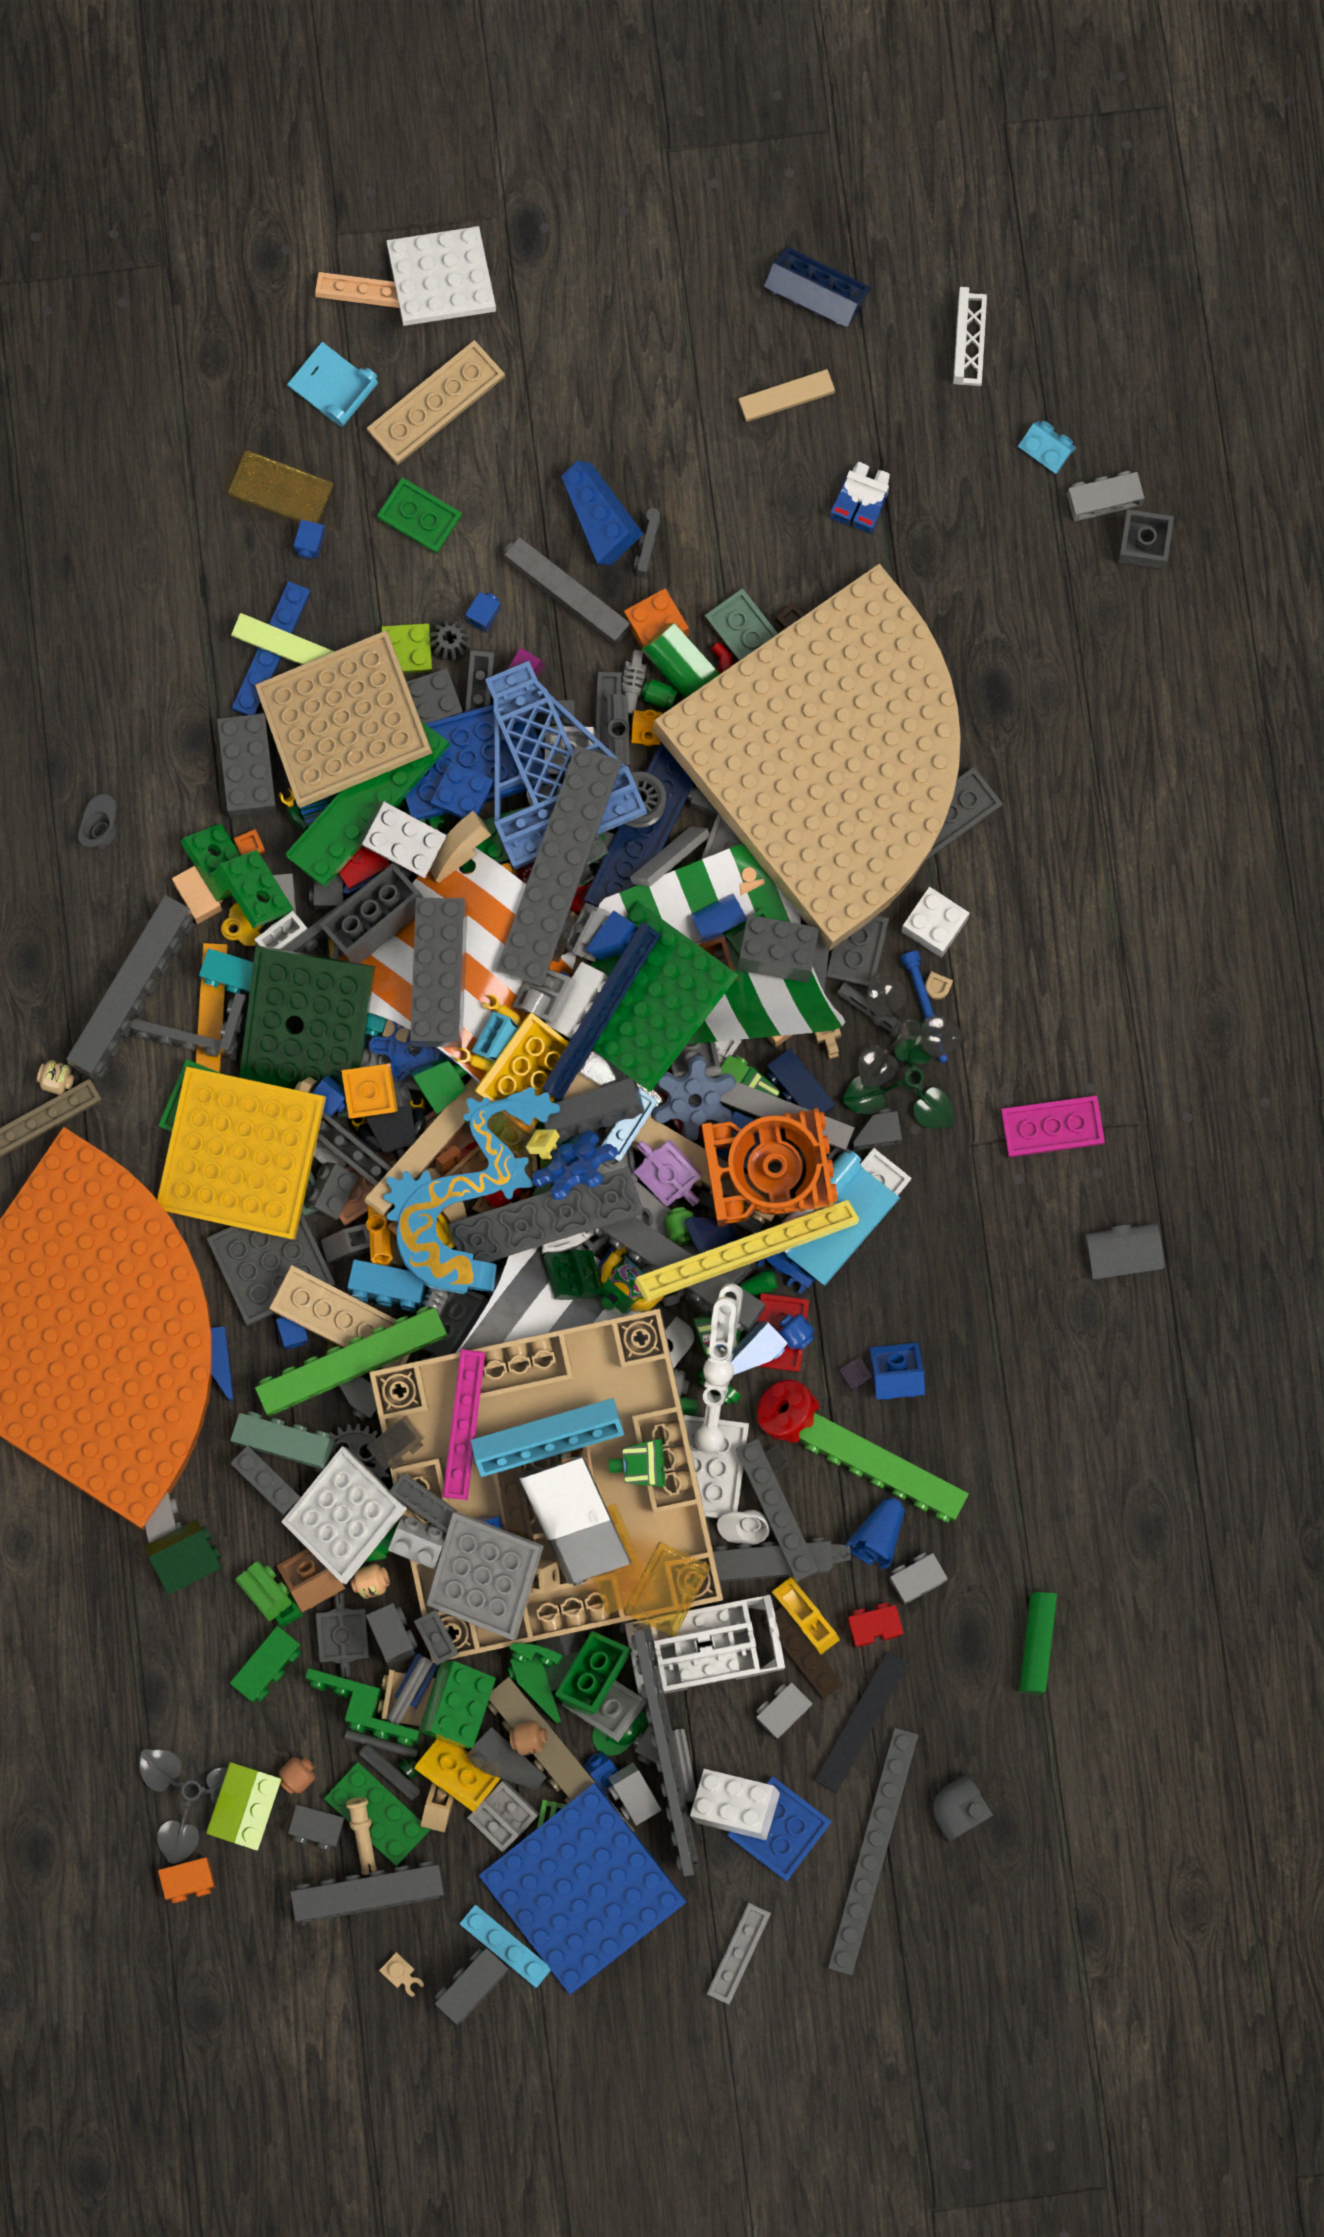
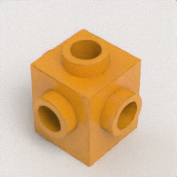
M634 710L631 743H639L645 746L660 745V739L652 729L655 719L660 717L662 712Z

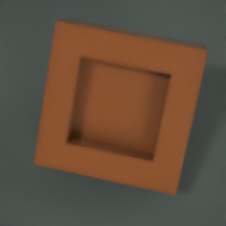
M453 1145L448 1150H442L436 1158V1171L442 1177L461 1161V1150L456 1145Z

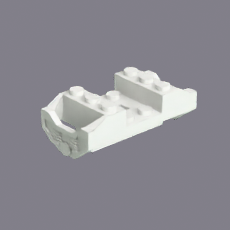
M771 1595L625 1623L629 1648L632 1649L630 1654L638 1695L642 1698L641 1685L644 1684L643 1674H638L636 1660H639L638 1650L633 1649L631 1636L643 1624L650 1623L665 1694L687 1690L689 1687L734 1678L738 1680L785 1669ZM748 1608L765 1610L775 1659L763 1668L759 1666L756 1642ZM698 1640V1643L711 1640L712 1645L700 1647V1652H698L696 1641Z

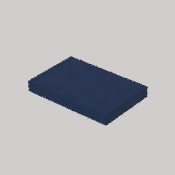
M690 1217L684 1221L699 1254L739 1240L731 1223L727 1224V1226L718 1227L717 1219L710 1217Z

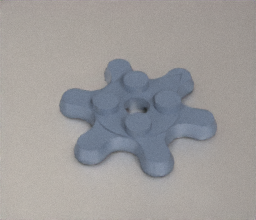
M701 1055L691 1057L688 1063V1072L684 1076L676 1077L666 1071L657 1083V1086L668 1093L667 1101L655 1107L652 1112L653 1119L659 1123H665L670 1119H679L683 1124L682 1136L690 1141L698 1138L700 1125L706 1120H714L719 1124L730 1122L732 1119L731 1111L721 1105L720 1098L724 1093L735 1087V1077L730 1073L722 1074L717 1078L709 1077L705 1072L706 1060ZM698 1094L701 1096L700 1103L689 1104L688 1099L691 1095Z

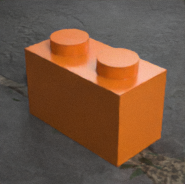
M207 1857L158 1870L165 1900H172V1904L186 1901V1896L196 1893V1897L211 1894L210 1889L216 1888Z

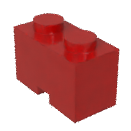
M888 1602L876 1605V1610L866 1612V1609H860L851 1612L852 1616L848 1617L847 1620L855 1648L873 1644L874 1638L882 1636L883 1641L903 1636L904 1633L896 1605L890 1606Z

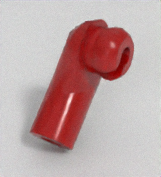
M720 642L716 643L711 651L719 658V667L716 670L721 674L733 666V656Z

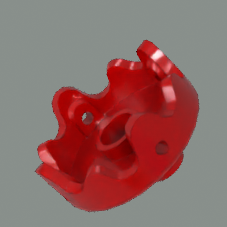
M795 1380L779 1381L769 1387L758 1402V1424L774 1440L796 1443L800 1440V1431L813 1426L815 1410L820 1409V1404L811 1391L801 1382ZM785 1404H789L788 1410L780 1413L781 1408Z

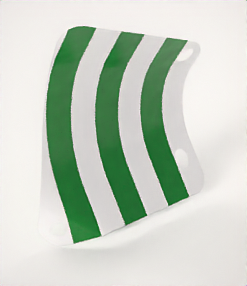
M744 844L734 846L664 874L650 887L637 885L604 898L599 905V908L608 911L610 914L614 910L626 918L635 904L640 902L694 943L702 941V938L690 915L732 893L738 900L746 918L748 915H753L765 907L772 919L801 924L800 914ZM745 868H753L756 871L755 880L764 879L765 884L740 896L739 884L745 883L742 878V872ZM732 927V928H730V929H728V930L722 932L721 934H724V937H725V934H726L727 932H729L731 929H733L734 927ZM725 937L735 972L738 974V980L732 983L687 1044L827 1032L841 1028L845 1021L843 1016L826 997L813 965L809 983L737 970L740 955L737 954Z

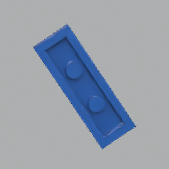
M782 1252L761 1259L758 1263V1266H762L768 1260L777 1272L790 1275L791 1278L788 1280L787 1286L790 1287L794 1281L799 1282L801 1285L798 1290L799 1294L807 1287L809 1288L816 1280Z

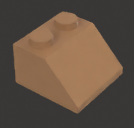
M308 1548L276 1565L301 1612L313 1608L318 1603L345 1589L343 1583Z

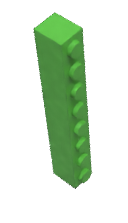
M430 1306L418 1310L416 1312L417 1315L410 1319L407 1316L394 1321L395 1325L386 1329L385 1326L373 1330L371 1332L372 1336L365 1339L362 1336L349 1341L350 1345L341 1349L338 1346L328 1350L325 1357L320 1359L317 1356L304 1361L305 1365L298 1369L293 1366L283 1370L280 1377L273 1379L270 1376L259 1382L260 1386L255 1387L266 1414L269 1417L449 1337L435 1307L432 1309Z
M814 1413L813 1426L804 1428L799 1433V1441L806 1445V1450L816 1455L819 1452L828 1456L826 1460L837 1466H840L842 1463L849 1467L848 1471L855 1476L862 1477L864 1475L870 1478V1483L876 1487L883 1489L885 1486L893 1490L892 1494L902 1500L908 1498L914 1501L913 1505L925 1512L929 1509L937 1513L935 1517L945 1523H949V1521L955 1522L969 1493Z

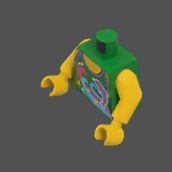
M621 1248V1250L616 1249L615 1252H611L601 1268L600 1280L604 1290L602 1295L604 1297L602 1299L603 1307L609 1311L616 1307L622 1314H627L631 1311L651 1310L664 1296L646 1302L635 1283L636 1277L646 1273L628 1257L624 1256L621 1258L623 1253L628 1252L624 1248Z

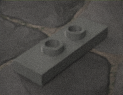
M405 1472L400 1475L389 1491L391 1495L447 1534L452 1514L458 1511Z

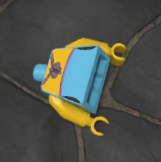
M486 995L492 1001L491 1006L481 1002L483 1009H494L497 1012L493 1011L472 1050L475 1053L474 1056L470 1055V1052L462 1047L457 1049L464 1052V1057L459 1059L453 1056L458 1062H471L472 1066L484 1071L490 1069L522 1024L520 1016L504 1004L501 1006L495 995Z

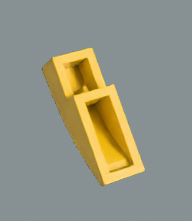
M792 1577L772 1591V1594L820 1655L840 1640L834 1629Z

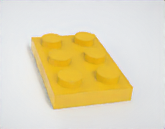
M437 1739L419 1760L414 1769L475 1812L501 1778L486 1774L480 1768L475 1767L470 1759L466 1757L469 1752L465 1749Z

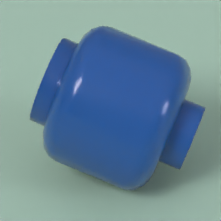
M788 1314L779 1323L782 1327L778 1333L787 1341V1346L792 1350L797 1348L802 1350L814 1339V1328L802 1314H797L793 1317L791 1314Z

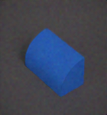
M733 893L690 915L702 940L717 936L747 920Z

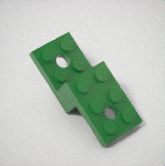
M222 824L186 836L181 840L180 843L215 900L218 902L233 896L252 928L286 916L294 910L258 850L240 855ZM208 849L216 851L218 857L211 855ZM256 895H261L266 903L260 902Z
M308 1668L305 1678L310 1683L311 1688L325 1691L326 1687L334 1689L333 1692L336 1695L349 1698L350 1694L352 1695L345 1717V1722L349 1725L350 1730L359 1733H365V1729L373 1731L374 1737L388 1740L389 1736L397 1738L399 1744L412 1747L413 1743L419 1744L420 1731L375 1719L382 1695L380 1688Z

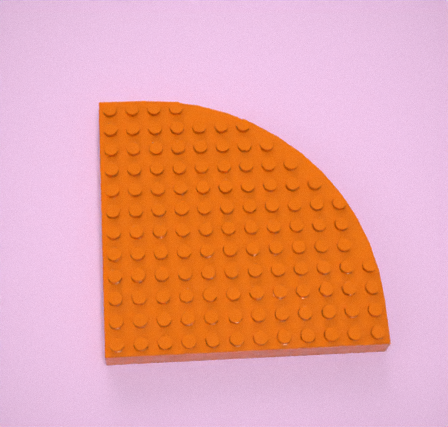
M65 1127L58 1134L0 1219V1438L145 1532L146 1524L167 1493L170 1494L186 1468L203 1427L205 1413L209 1405L212 1381L210 1309L202 1279L190 1250L171 1217L153 1194L127 1169Z

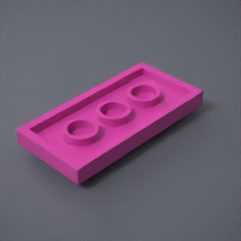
M1097 1096L1001 1109L1008 1158L1103 1145L1105 1143Z

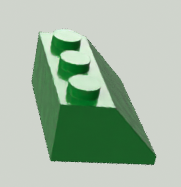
M592 1631L555 1695L569 1708L585 1715L596 1714L632 1649Z

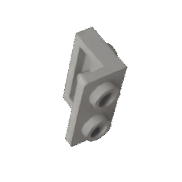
M403 1515L388 1550L434 1569L447 1534L437 1527H432L418 1521L416 1518Z

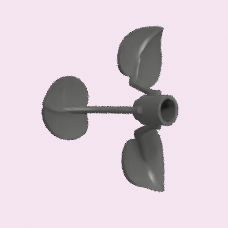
M143 1749L140 1755L139 1766L144 1783L150 1789L157 1792L165 1791L169 1784L180 1787L181 1798L186 1802L181 1823L174 1820L168 1821L160 1827L157 1834V1843L161 1852L170 1864H176L188 1858L196 1849L199 1841L198 1829L194 1825H185L190 1804L197 1802L201 1793H211V1801L216 1804L227 1768L222 1767L211 1771L206 1778L209 1789H205L196 1781H187L186 1783L174 1781L181 1773V1762L174 1753L167 1750Z

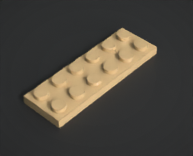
M474 340L367 427V431L393 461L399 465L505 378V373Z
M293 1265L289 1267L269 1307V1310L342 1348L349 1346V1341L362 1336L365 1339L372 1336L371 1332L379 1327L385 1326L386 1329L395 1325L394 1321H396L391 1316ZM410 1354L381 1368L385 1369L406 1364Z

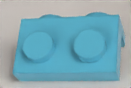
M1037 421L1032 424L1018 447L1056 474L1070 454L1075 451L1076 447L1072 445L1073 441L1063 434L1060 436L1054 432L1052 425L1046 421Z

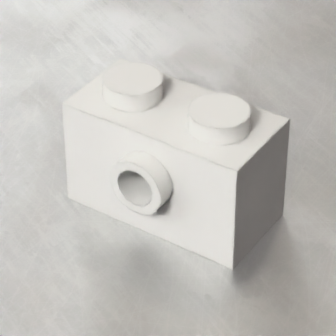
M292 911L280 921L272 924L254 940L257 946L282 949L306 931L307 927Z

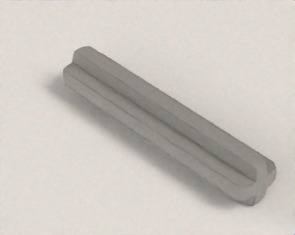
M422 1656L419 1659L387 1718L389 1722L397 1725L401 1722L432 1665V1661Z
M676 1729L672 1732L687 1802H693L697 1792L685 1730Z

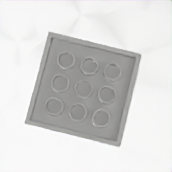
M458 1511L453 1512L426 1605L508 1639L515 1640L519 1633L544 1546Z

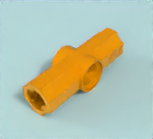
M368 1205L366 1227L370 1236L371 1261L374 1264L386 1265L393 1259L392 1240L394 1233L388 1228L391 1220H388L386 1217L390 1210L383 1216Z

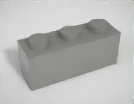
M1130 471L1121 472L1114 478L1100 477L1088 484H1085V482L1075 483L1068 489L1067 493L1074 522L1143 505L1145 499L1138 472L1131 473Z

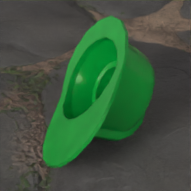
M640 1711L619 1742L594 1727L592 1738L597 1750L603 1751L609 1756L619 1755L627 1750L634 1743L638 1734H643L647 1722L644 1712Z

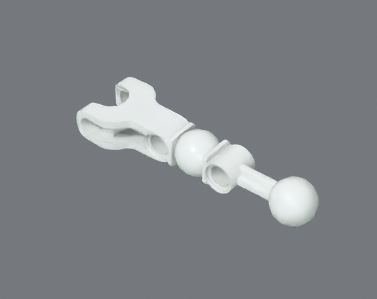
M726 1284L722 1287L713 1309L709 1347L710 1355L703 1367L704 1377L706 1378L704 1385L706 1388L703 1393V1400L706 1404L704 1424L700 1425L694 1433L695 1445L704 1453L718 1451L725 1441L723 1430L718 1424L721 1405L727 1395L729 1381L734 1375V1366L731 1362L733 1358L732 1351L735 1345L743 1299V1291L736 1284ZM732 1291L735 1293L737 1300L725 1297V1294ZM716 1345H725L728 1350H719ZM710 1390H717L721 1395L714 1396Z

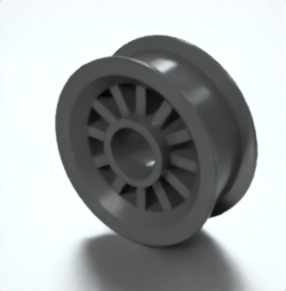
M633 772L631 775L640 796L645 799L643 803L648 814L625 824L635 828H644L653 825L661 818L665 809L666 791L661 781L652 774Z

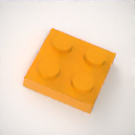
M390 1063L341 1071L349 1119L398 1111Z

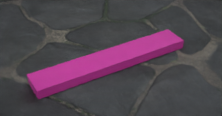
M464 1349L460 1351L443 1497L468 1500L473 1461L471 1440L475 1439L486 1352Z

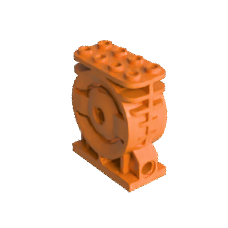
M813 1108L810 1111L800 1110L798 1113L789 1114L788 1112L779 1116H766L750 1122L743 1129L732 1122L713 1125L712 1123L702 1124L718 1227L747 1221L754 1210L769 1215H781L796 1211L805 1212L808 1209L817 1210L827 1206L829 1208L834 1207V1202L838 1201L836 1183L831 1184L830 1178H834L832 1159L827 1160L826 1154H830L828 1135L823 1136L822 1133L823 1130H826L824 1112H819L818 1108ZM780 1129H785L786 1139L793 1142L802 1151L807 1165L805 1179L800 1188L795 1192L796 1198L792 1200L790 1191L795 1188L801 1179L802 1160L798 1151L792 1145L781 1141ZM757 1132L759 1133L760 1145L753 1150L749 1157L748 1175L752 1184L759 1191L769 1195L770 1203L764 1202V1197L750 1188L744 1176L745 1157L755 1145L754 1134ZM730 1149L729 1167L722 1168L718 1165L716 1151ZM772 1162H778L781 1164L782 1169L777 1173H773L768 1169V1166ZM730 1178L737 1196L724 1198L721 1182L723 1179ZM744 1205H747L749 1207L746 1212Z

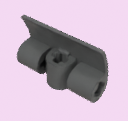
M1157 1223L1133 1227L1131 1225H1120L1112 1227L1107 1231L1085 1234V1245L1087 1254L1090 1257L1093 1280L1164 1269L1162 1244Z

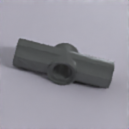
M612 694L607 696L608 749L619 760H622L624 765L630 767L628 695ZM615 727H621L625 732L617 736L613 734L612 730Z

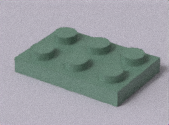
M743 588L705 615L706 621L738 662L778 634Z

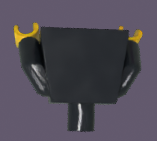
M421 1099L420 1105H414L413 1100H410V1105L398 1108L397 1112L378 1114L368 1118L364 1116L361 1123H355L352 1120V1124L360 1134L363 1142L375 1152H382L384 1156L394 1153L396 1162H398L423 1134L426 1124L424 1099Z

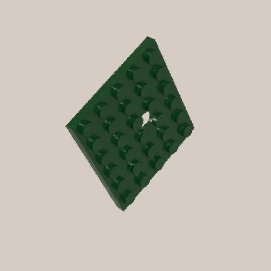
M256 946L239 1078L295 1090L300 1081L302 1082L309 1077L318 1081L317 1087L325 1077L329 1076L344 1088L341 1071L362 1067L375 966ZM290 1016H298L303 1020L304 1028L301 1033H291L290 1029L286 1026L287 1019Z

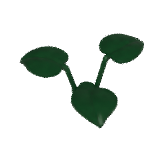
M922 1021L905 1028L898 1035L894 1043L895 1057L900 1061H908L910 1069L903 1073L900 1081L881 1090L879 1081L873 1076L861 1075L855 1078L848 1086L843 1097V1103L850 1110L863 1115L875 1114L885 1106V1099L882 1094L903 1085L908 1090L917 1089L920 1100L915 1102L913 1114L920 1125L927 1128H950L953 1126L954 1113L949 1098L942 1090L934 1087L929 1088L923 1095V1087L921 1085L924 1080L923 1072L912 1064L923 1065L932 1058L934 1053L932 1038Z

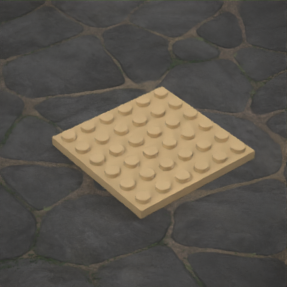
M387 630L255 685L299 808L433 753Z

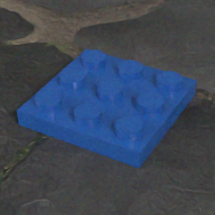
M772 1776L767 1784L775 1786L780 1795L767 1840L730 1832L727 1836L787 1882L832 1821Z

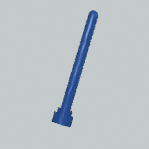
M919 951L903 954L900 958L903 966L910 970L938 1059L941 1063H945L948 1060V1055L919 970L921 961Z

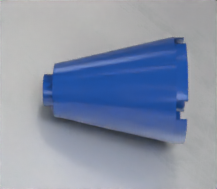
M895 1498L884 1499L846 1543V1547L851 1546L850 1552L852 1555L869 1565H872L873 1562L879 1563L878 1568L881 1569L890 1567L905 1512L902 1503Z

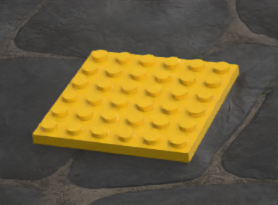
M186 1067L157 1201L167 1212L295 1240L326 1097Z

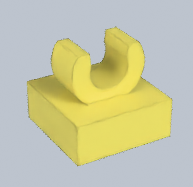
M556 1129L536 1130L526 1148L530 1154H539L542 1159H552L550 1152L558 1149L556 1142L560 1136Z

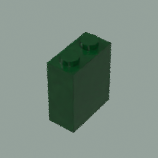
M197 1519L144 1546L168 1595L221 1569L218 1559L222 1557L216 1545L210 1546L208 1540L212 1539L206 1525L201 1527Z

